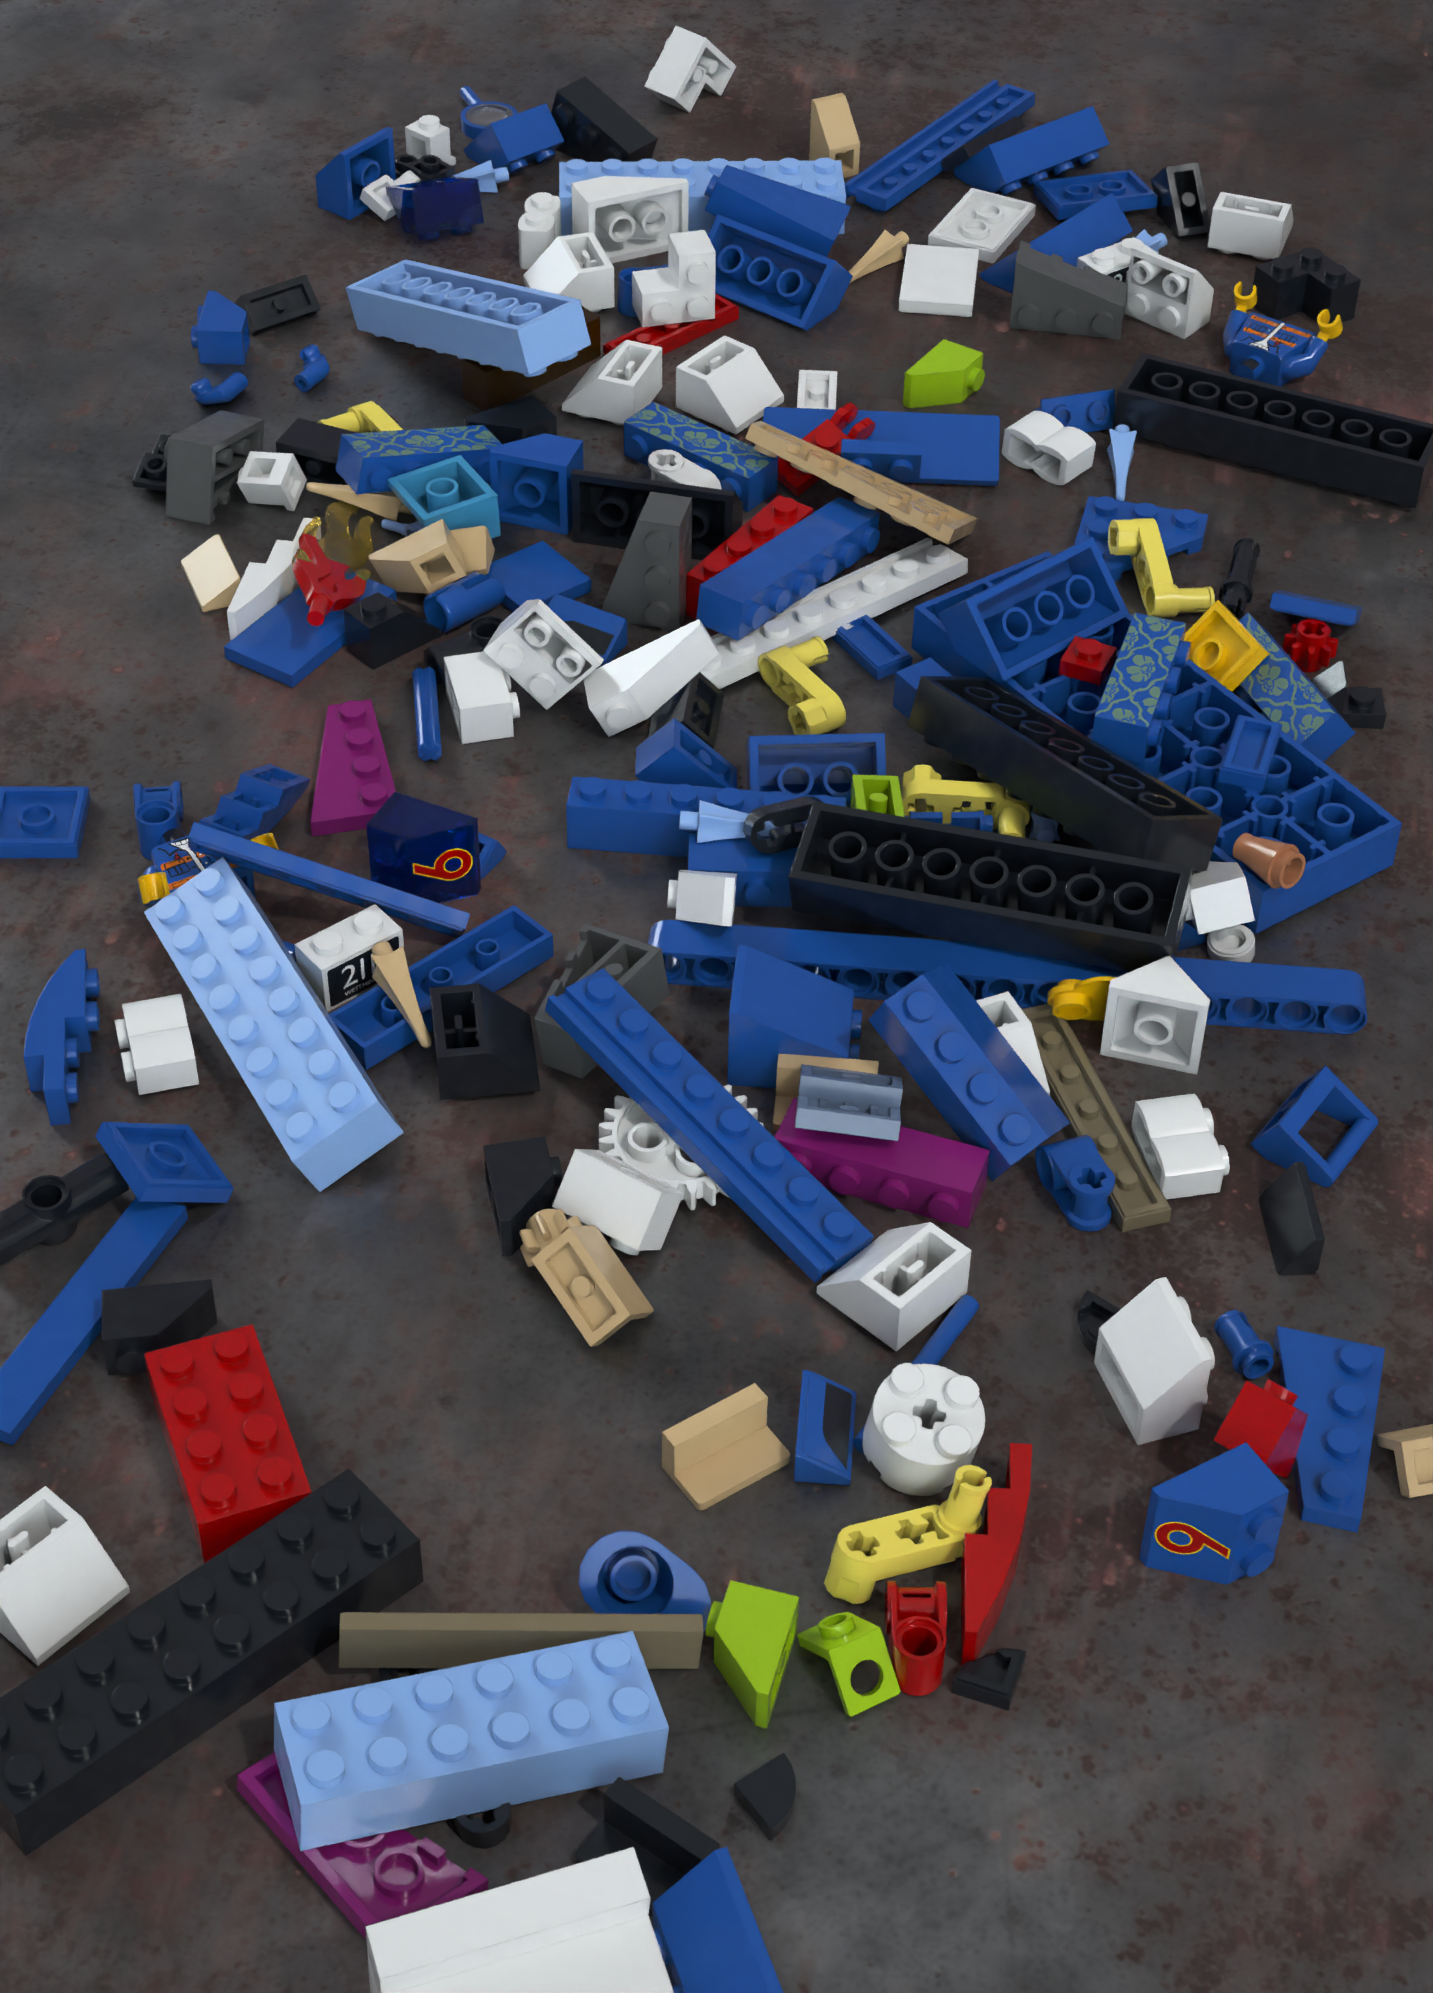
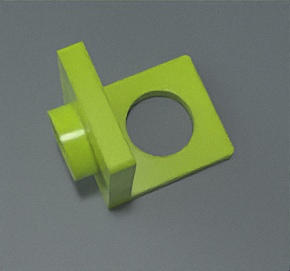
M844 1612L828 1616L821 1620L818 1625L797 1634L801 1647L829 1661L845 1714L852 1717L900 1694L901 1690L879 1626L852 1613ZM873 1660L879 1668L878 1683L870 1692L858 1694L851 1686V1673L859 1662Z

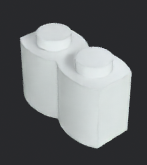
M538 192L528 197L524 204L525 214L518 221L519 264L521 269L528 270L553 241L561 236V201L558 196H552L547 192Z
M1033 411L1004 430L1001 453L1014 465L1024 469H1033L1047 482L1055 485H1065L1092 467L1096 442L1080 429L1064 427L1059 420L1048 413Z
M176 994L122 1004L124 1019L115 1020L119 1048H130V1051L121 1053L126 1082L136 1081L139 1095L199 1084L195 1054L182 995Z
M1195 1094L1136 1101L1131 1124L1134 1139L1165 1199L1220 1192L1223 1176L1229 1173V1156L1225 1146L1218 1145L1213 1135L1214 1122L1209 1108H1203Z

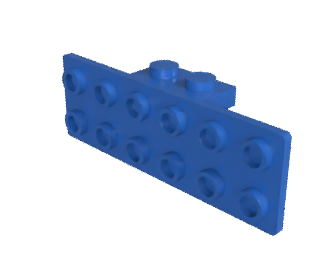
M765 407L763 422L802 439L825 420H830L838 409ZM859 410L856 418L842 430L844 434L848 435L855 424L867 417L875 422V429L867 439H842L841 457L896 482L998 485L999 416Z

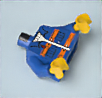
M1240 281L1234 287L1236 309L1230 312L1223 334V346L1225 356L1230 359L1229 371L1232 375L1281 387L1293 379L1310 375L1329 346L1327 340L1338 337L1342 333L1343 326L1339 314L1335 321L1328 324L1330 321L1328 309L1322 310L1317 316L1320 329L1318 335L1317 333L1255 312H1251L1248 315L1246 311L1252 309L1257 303V288L1254 285L1250 295L1242 296V282Z
M174 828L166 831L160 838V845L155 846L151 851L153 865L145 869L143 876L138 877L140 888L138 897L140 902L144 906L152 907L219 859L191 851L188 848V836L183 830ZM273 833L262 834L250 840L279 850ZM228 863L256 899L254 871Z

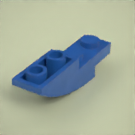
M85 949L75 950L50 978L34 1007L25 1037L23 1057L30 1091H44L50 1126L71 1124V1103L80 1102L77 1072L71 1073V1068L80 1067L81 1052H92V1031H100L98 1002H92L93 997H100L99 973L97 968H89Z

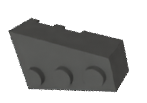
M1020 240L1015 263L1010 328L1121 339L1127 283L1088 267H1084V269L1063 262V257L1054 253L1051 256L1030 248L1031 244Z
M220 410L168 437L164 448V461L167 463L166 516L210 525L215 519L213 510L217 504H227L231 499V492L227 491L234 483H237L239 471L244 467L249 452H263L264 419Z
M650 491L601 610L623 617L629 624L674 631L681 628L686 615V574L691 570V497Z
M584 923L579 931L581 940L575 951H569L565 958L566 969L560 980L554 979L534 1018L543 1064L581 1079L598 1064L545 1011L549 996L554 994L558 997L564 993L566 987L602 968L649 1014L669 995L661 948Z

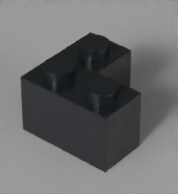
M1314 247L1304 248L1299 252L1278 257L1256 266L1253 286L1256 285L1257 303L1253 308L1263 315L1276 320L1303 312L1316 322L1318 314L1322 310L1328 309L1330 313L1328 324L1335 321L1338 314L1341 317V321L1345 322L1354 319L1361 279L1349 272L1344 266L1328 258L1319 249Z

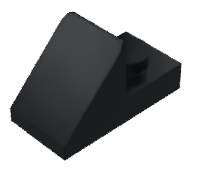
M1344 661L1335 663L1310 680L1351 728H1384L1386 712L1381 688H1369L1366 686L1347 687Z

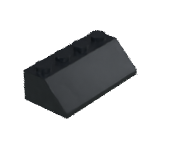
M573 469L571 473L573 542L626 549L650 491L692 498L691 559L703 560L742 527L743 503L735 491Z

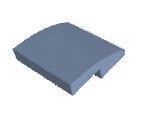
M801 1064L795 1128L898 1141L901 1125L902 1077Z

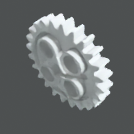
M729 1084L724 1086L732 1095V1086ZM616 1095L614 1097L615 1109L605 1108L604 1122L599 1123L598 1140L600 1151L684 1192L681 1200L686 1201L690 1210H695L697 1199L704 1198L708 1204L715 1206L716 1193L720 1192L729 1197L630 1096L626 1098ZM745 1095L735 1097L758 1121L757 1108H747V1097Z

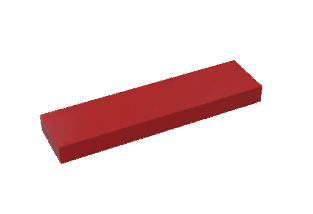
M715 293V319L649 327L641 326L604 344L603 356L625 340L662 347V355L739 319V307Z

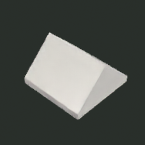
M1170 956L1112 979L1108 990L1100 1055L1197 1075L1210 999Z

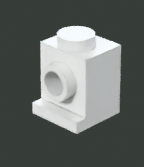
M422 116L418 121L405 127L406 153L408 155L416 157L417 160L425 155H434L451 166L456 164V157L452 156L450 151L449 128L441 125L440 119L437 116Z
M250 451L244 467L239 471L237 484L248 503L283 505L286 510L294 511L307 479L294 454Z

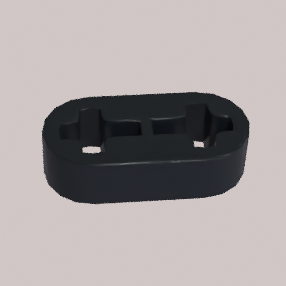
M804 796L756 808L746 817L743 831L745 837L758 851L763 853H776L797 848L805 829V825L801 822L808 820L813 802L822 801L814 796ZM770 821L777 828L769 830V838L764 839L757 832L764 830V822Z

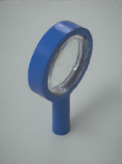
M464 86L460 89V96L468 105L462 110L460 115L461 130L464 135L471 139H475L490 123L518 114L517 110L508 104L494 101L482 102L470 86Z

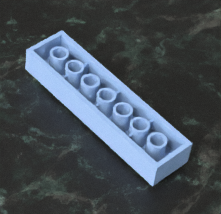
M825 157L818 158L815 161H799L795 158H784L780 161H763L759 158H749L745 161H728L722 158H715L710 161H692L681 158L675 161L642 159L638 162H622L618 159H607L603 162H586L581 159H573L568 162H559L561 236L572 235L571 183L602 176L685 178L689 182L688 232L705 230L708 235L716 217L704 211L710 199L704 193L713 174L720 177L726 165L846 204L841 160ZM845 221L838 234H844Z
M406 259L345 287L358 330L372 333L376 337L384 336L391 338L395 342L414 344L417 348L425 347L436 350L437 353L455 355L458 359L474 360L481 365L489 364L500 367L503 371L519 372L526 377L541 375L546 372L547 366L557 361L571 360L578 355L577 351L591 345L581 301L576 298Z
M224 857L202 870L195 877L144 912L291 1161L319 1192L404 1133L253 894Z

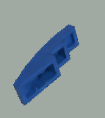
M266 764L241 773L236 791L221 796L216 813L200 819L199 824L247 840L266 834L290 811L308 788L310 779L272 764Z

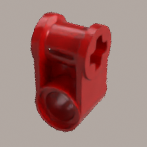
M886 1580L885 1632L888 1634L889 1656L900 1690L907 1695H928L937 1690L942 1683L947 1641V1589L945 1581H936L934 1587H898L896 1581Z

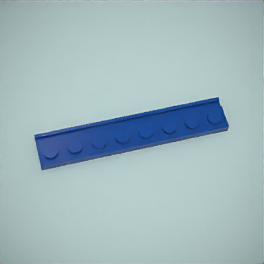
M997 80L991 81L844 184L846 198L853 195L856 197V202L870 206L872 210L886 212L942 172L944 168L941 162L946 156L1015 116L1019 117L1033 107L1035 93L1010 84L1001 87L998 86Z
M604 968L566 987L564 993L558 997L554 994L548 997L545 1011L814 1283L821 1280L824 1273L829 1270L831 1272L835 1271L872 1243L874 1235Z

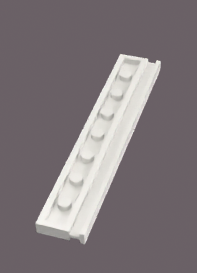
M928 537L814 589L806 597L801 598L739 641L722 633L711 636L719 650V655L700 672L717 688L726 687L758 672V658L761 654L781 646L790 648L815 636H819L823 641L835 636L837 628L841 626L846 630L854 626L847 623L866 614L873 618L967 574L968 559L952 551L947 546L941 544L933 546L932 539Z

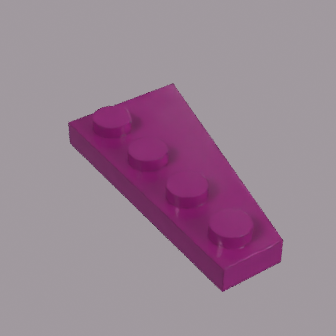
M372 700L347 701L341 704L328 705L310 820L311 836L401 824V808Z
M275 1752L237 1774V1791L366 1941V1926L488 1890V1878L473 1868H470L467 1872L446 1858L445 1849L426 1836L420 1841L404 1829L300 1851Z

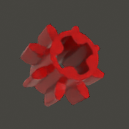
M1305 619L1299 622L1298 625L1293 624L1291 633L1285 634L1283 650L1290 654V658L1303 672H1316L1322 667H1328L1330 658L1336 657L1339 639L1330 638L1332 629L1326 623L1317 619Z

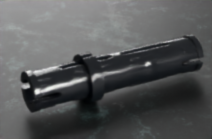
M1241 538L1235 543L1225 584H1221L1219 590L1221 603L1238 620L1244 617L1245 607L1247 603L1251 602L1253 595L1251 582L1257 558L1260 554V546L1256 543L1252 550L1254 542L1252 538Z

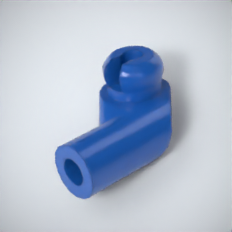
M315 344L306 346L299 353L300 358L304 362L302 365L304 370L295 376L294 383L302 392L309 391L329 374L330 367L326 356L320 353L318 346Z

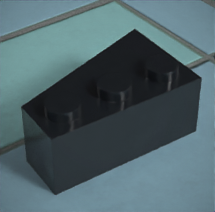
M583 77L557 90L551 114L564 139V142L556 149L557 151L586 162H603L607 159H618L622 162H638L642 159H652L658 139L588 78Z

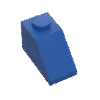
M675 718L636 747L635 776L640 781L677 785L689 784L692 786L716 788L731 787L737 789V768Z

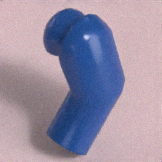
M235 372L220 385L212 387L210 380L204 377L193 382L190 389L196 396L194 400L201 405L228 403L248 387V380L242 373Z

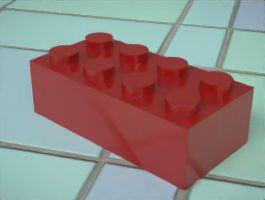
M253 1324L144 1353L152 1399L203 1562L206 1563L311 1494L312 1491Z

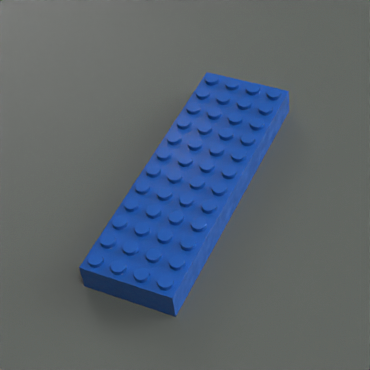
M1046 551L914 606L911 648L924 659L931 657L943 669L950 672L953 677H989L994 680L956 653L938 613L1053 556V554ZM1130 614L1085 639H1094L1100 643L1117 647V659L1133 616ZM1066 648L999 683L1092 739L1094 716L1114 664L1101 686L1060 675V659L1066 652ZM1188 659L1186 668H1182L1178 691L1176 694H1173L1167 721L1163 720L1158 746H1149L1144 763L1127 761L1223 818L1210 861L1237 862L1243 871L1255 921L1244 923V925L1254 934H1257L1392 866L1402 822L1282 730L1263 791L1218 782L1219 770L1237 716L1243 715L1269 720ZM1243 833H1249L1256 837L1297 846L1299 853L1303 854L1306 860L1302 877L1289 889L1282 887L1274 889L1270 887L1243 862L1234 858L1233 846L1236 840Z

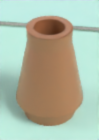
M1243 833L1238 837L1233 846L1234 858L1243 862L1274 889L1281 887L1289 889L1293 887L1304 873L1305 857L1299 853V849L1293 844Z

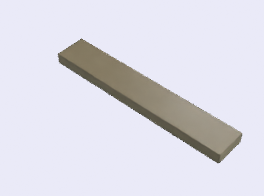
M1049 1004L1022 1009L1033 1027L1050 1089V1097L1070 1122L1066 1126L1070 1137L1089 1135L1094 1141L1098 1153L1115 1176L1114 1190L1108 1196V1202L1112 1209V1216L1120 1231L1126 1232L1169 1222L1172 1209L1068 1021L1054 1016L1052 1007Z
M340 1613L339 1668H451L633 1631L647 1669H698L704 1633L702 1614Z

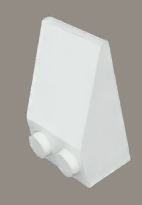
M602 176L571 183L572 235L593 232L611 263L668 251V234L688 232L689 182L685 178Z

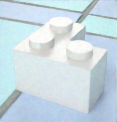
M675 26L672 34L665 42L658 61L650 71L644 87L659 100L690 113L702 89L719 96L722 95L736 65L707 38Z
M705 230L668 234V267L632 272V305L642 327L715 319L716 251Z

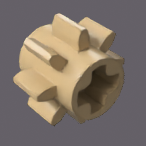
M544 1209L531 1216L526 1224V1229L519 1232L524 1243L520 1249L527 1266H535L531 1258L569 1227L582 1226L578 1216L567 1220L562 1209Z

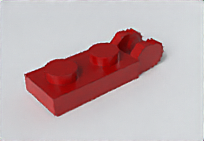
M850 402L839 408L830 420H825L802 439L841 457L842 439L865 440L873 433L876 425L875 422L867 417L855 424L848 435L844 434L842 430L856 418L859 411ZM780 456L778 457L777 479L796 496L802 494L821 479L814 474L805 473L790 465L791 462Z

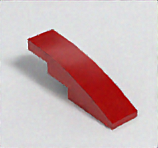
M1009 1444L1005 1488H990L987 1493L983 1534L965 1533L961 1561V1666L969 1660H977L998 1622L1016 1573L1030 1495L1032 1444Z

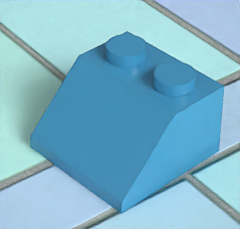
M461 455L387 479L388 487L424 527L443 519L449 530L486 526L491 539L501 536L498 495Z

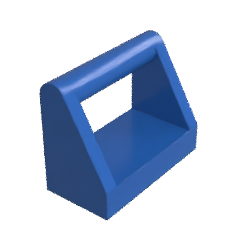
M1324 1066L1295 1087L1250 1145L1264 1159L1285 1169H1288L1294 1162H1303V1165L1306 1166L1309 1180L1328 1188L1339 1177L1378 1126L1379 1122L1377 1117L1327 1066ZM1316 1110L1351 1126L1326 1160L1298 1133Z

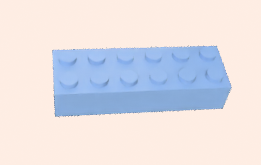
M633 1631L274 1703V1751L300 1851L456 1818L464 1814L470 1815L501 1807V1804L510 1802V1805H516L613 1784L618 1777L627 1781L663 1773L669 1732L667 1720Z

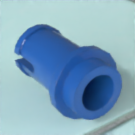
M1231 1310L1222 1314L1214 1324V1331L1231 1353L1234 1370L1249 1379H1257L1267 1374L1274 1364V1351L1267 1341L1260 1340L1248 1322L1245 1313Z

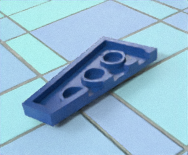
M1277 1326L1274 1345L1276 1355H1279L1280 1385L1298 1395L1293 1406L1308 1414L1293 1465L1300 1520L1357 1533L1362 1516L1385 1348Z

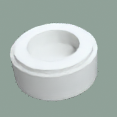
M1241 924L1212 931L1207 937L1208 954L1213 960L1250 963L1255 955V936L1249 928Z

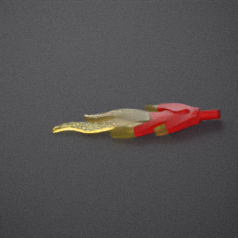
M343 501L333 502L326 508L324 517L326 534L318 540L316 538V532L322 522L321 518L315 516L305 526L298 540L300 549H297L292 558L294 576L305 596L306 604L310 606L307 621L312 626L323 624L328 613L342 610L359 602L365 592L366 582L371 576V572L368 569H362L357 572L353 579H345L346 574L362 568L369 561V555L373 553L370 527L375 520L371 516L361 518L355 527L354 538H351L348 531V519L354 516L361 508Z

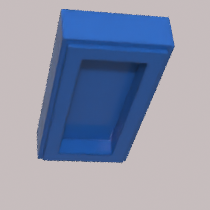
M867 614L847 623L853 625L854 627L847 630L842 626L837 628L836 635L831 637L876 680L912 665L913 657Z
M1238 715L1219 770L1218 782L1263 791L1280 739L1282 724Z

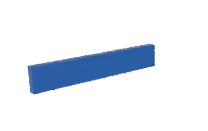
M193 822L188 836V848L191 851L216 859L224 857L228 863L363 908L376 904L390 917L454 938L462 936L470 917V913Z
M136 1197L0 1368V1441L12 1446L16 1443L102 1331V1290L136 1287L188 1220L186 1206L175 1202H140Z

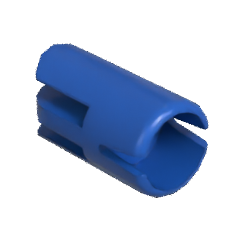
M474 571L428 594L423 602V610L429 622L439 628L441 632L447 633L500 605L505 597V589L502 583L495 578H489L487 575Z

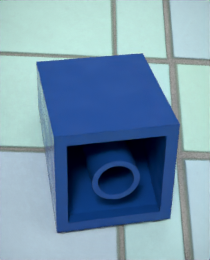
M738 945L729 1009L727 1085L776 1089L778 1054L859 1059L860 1045L850 1044L851 1039H861L863 1010H853L854 989L752 947Z

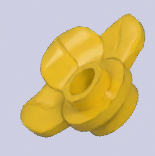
M1098 976L1084 980L1066 979L1060 981L1057 986L1051 988L1047 993V1002L1052 1007L1053 1015L1064 1020L1104 1021L1110 981L1117 977Z

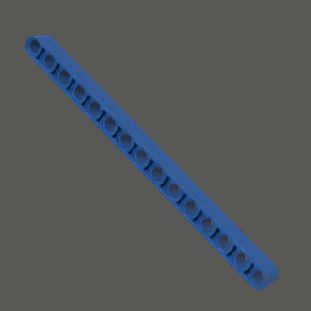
M662 920L655 923L650 928L647 942L649 945L662 949L668 984L732 989L737 946L744 945L854 989V998L887 1000L920 975L945 963L949 965L976 1001L1009 991L1021 1009L1048 1004V991L1057 986L1062 980H1084L1098 976L1119 977L1129 973L962 941L732 924V926H720L681 920ZM1176 957L1175 960L1179 967L1210 999L1207 1025L1344 1035L1360 1031L1368 1021L1365 983L1361 975L1354 971Z

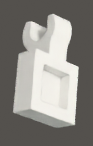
M411 170L406 171L394 181L386 174L363 188L360 200L386 221L409 207L411 195L415 192L412 187L418 184L421 179Z

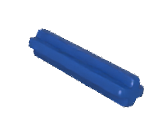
M429 666L425 669L418 667L412 672L418 757L425 762L429 759L437 761L442 756L436 671Z

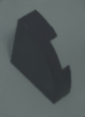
M1087 1290L1079 1304L1077 1330L1084 1346L1095 1356L1099 1328L1121 1309Z
M1002 1648L997 1649L996 1654L988 1655L975 1661L969 1660L956 1673L951 1693L1009 1711L1025 1664L1027 1651Z
M785 1753L780 1754L734 1783V1796L770 1840L777 1836L788 1823L796 1794L795 1773Z

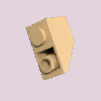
M843 93L812 99L809 161H815L818 158L824 157L841 160L843 178L859 174L860 140L846 96Z
M443 519L369 555V560L383 583L395 589L396 592L430 594L466 576L462 550Z

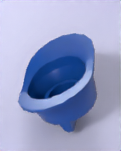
M619 1530L602 1536L588 1548L579 1568V1586L585 1602L595 1613L702 1614L703 1629L705 1631L711 1609V1597L705 1581L690 1565L660 1542L639 1531Z

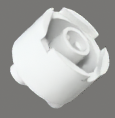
M903 1363L897 1365L892 1373L881 1383L864 1427L862 1443L868 1462L872 1461L881 1473L880 1478L888 1486L909 1495L932 1496L942 1492L945 1487L954 1483V1475L959 1467L971 1465L985 1428V1411L979 1397L980 1392L976 1382L970 1377L959 1375L942 1366Z

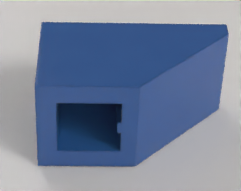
M208 291L204 305L198 306V325H193L191 329V343L193 348H198L199 362L201 364L245 365L251 345L247 311L218 292Z

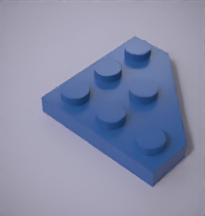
M1089 496L1075 544L1093 537L1113 580L1117 581L1121 579L1122 572L1133 569L1130 555L1110 554L1108 528L1111 520L1154 518L1158 524L1168 560L1169 555L1180 551L1187 555L1201 551L1209 514L1196 513L1190 509L1177 510L1157 507L1151 503L1138 504L1119 501L1107 496Z

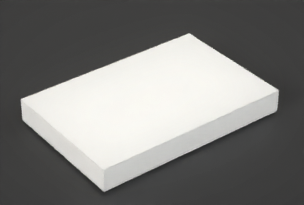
M971 188L928 235V245L979 249L978 260L993 264L1035 216L1036 205Z
M907 244L898 311L972 317L979 249Z

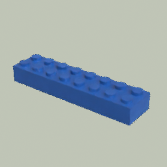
M513 905L409 966L416 999L428 1032L432 1031L430 988L479 983L492 992H496L554 956L553 934ZM379 985L329 1014L365 1070L417 1040L416 1035L401 1012Z

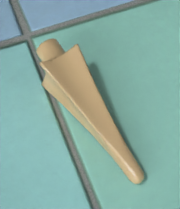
M884 230L873 246L848 271L853 276L850 283L886 265L903 260L902 247L909 243L908 235L900 231L893 236L887 230Z
M309 482L306 485V489L310 492L355 505L392 521H397L398 512L412 514L394 492L356 494L349 485Z
M379 942L372 948L373 955L371 958L376 964L372 978L401 1012L421 1046L429 1048L432 1040L416 999L404 947L393 951L389 942Z

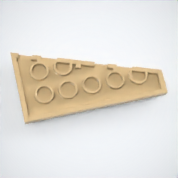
M765 422L751 423L745 439L755 443L754 449L774 458L778 455L791 462L790 465L805 473L814 474L829 484L854 495L853 501L872 510L879 508L890 514L891 519L906 526H913L947 545L971 534L978 518Z

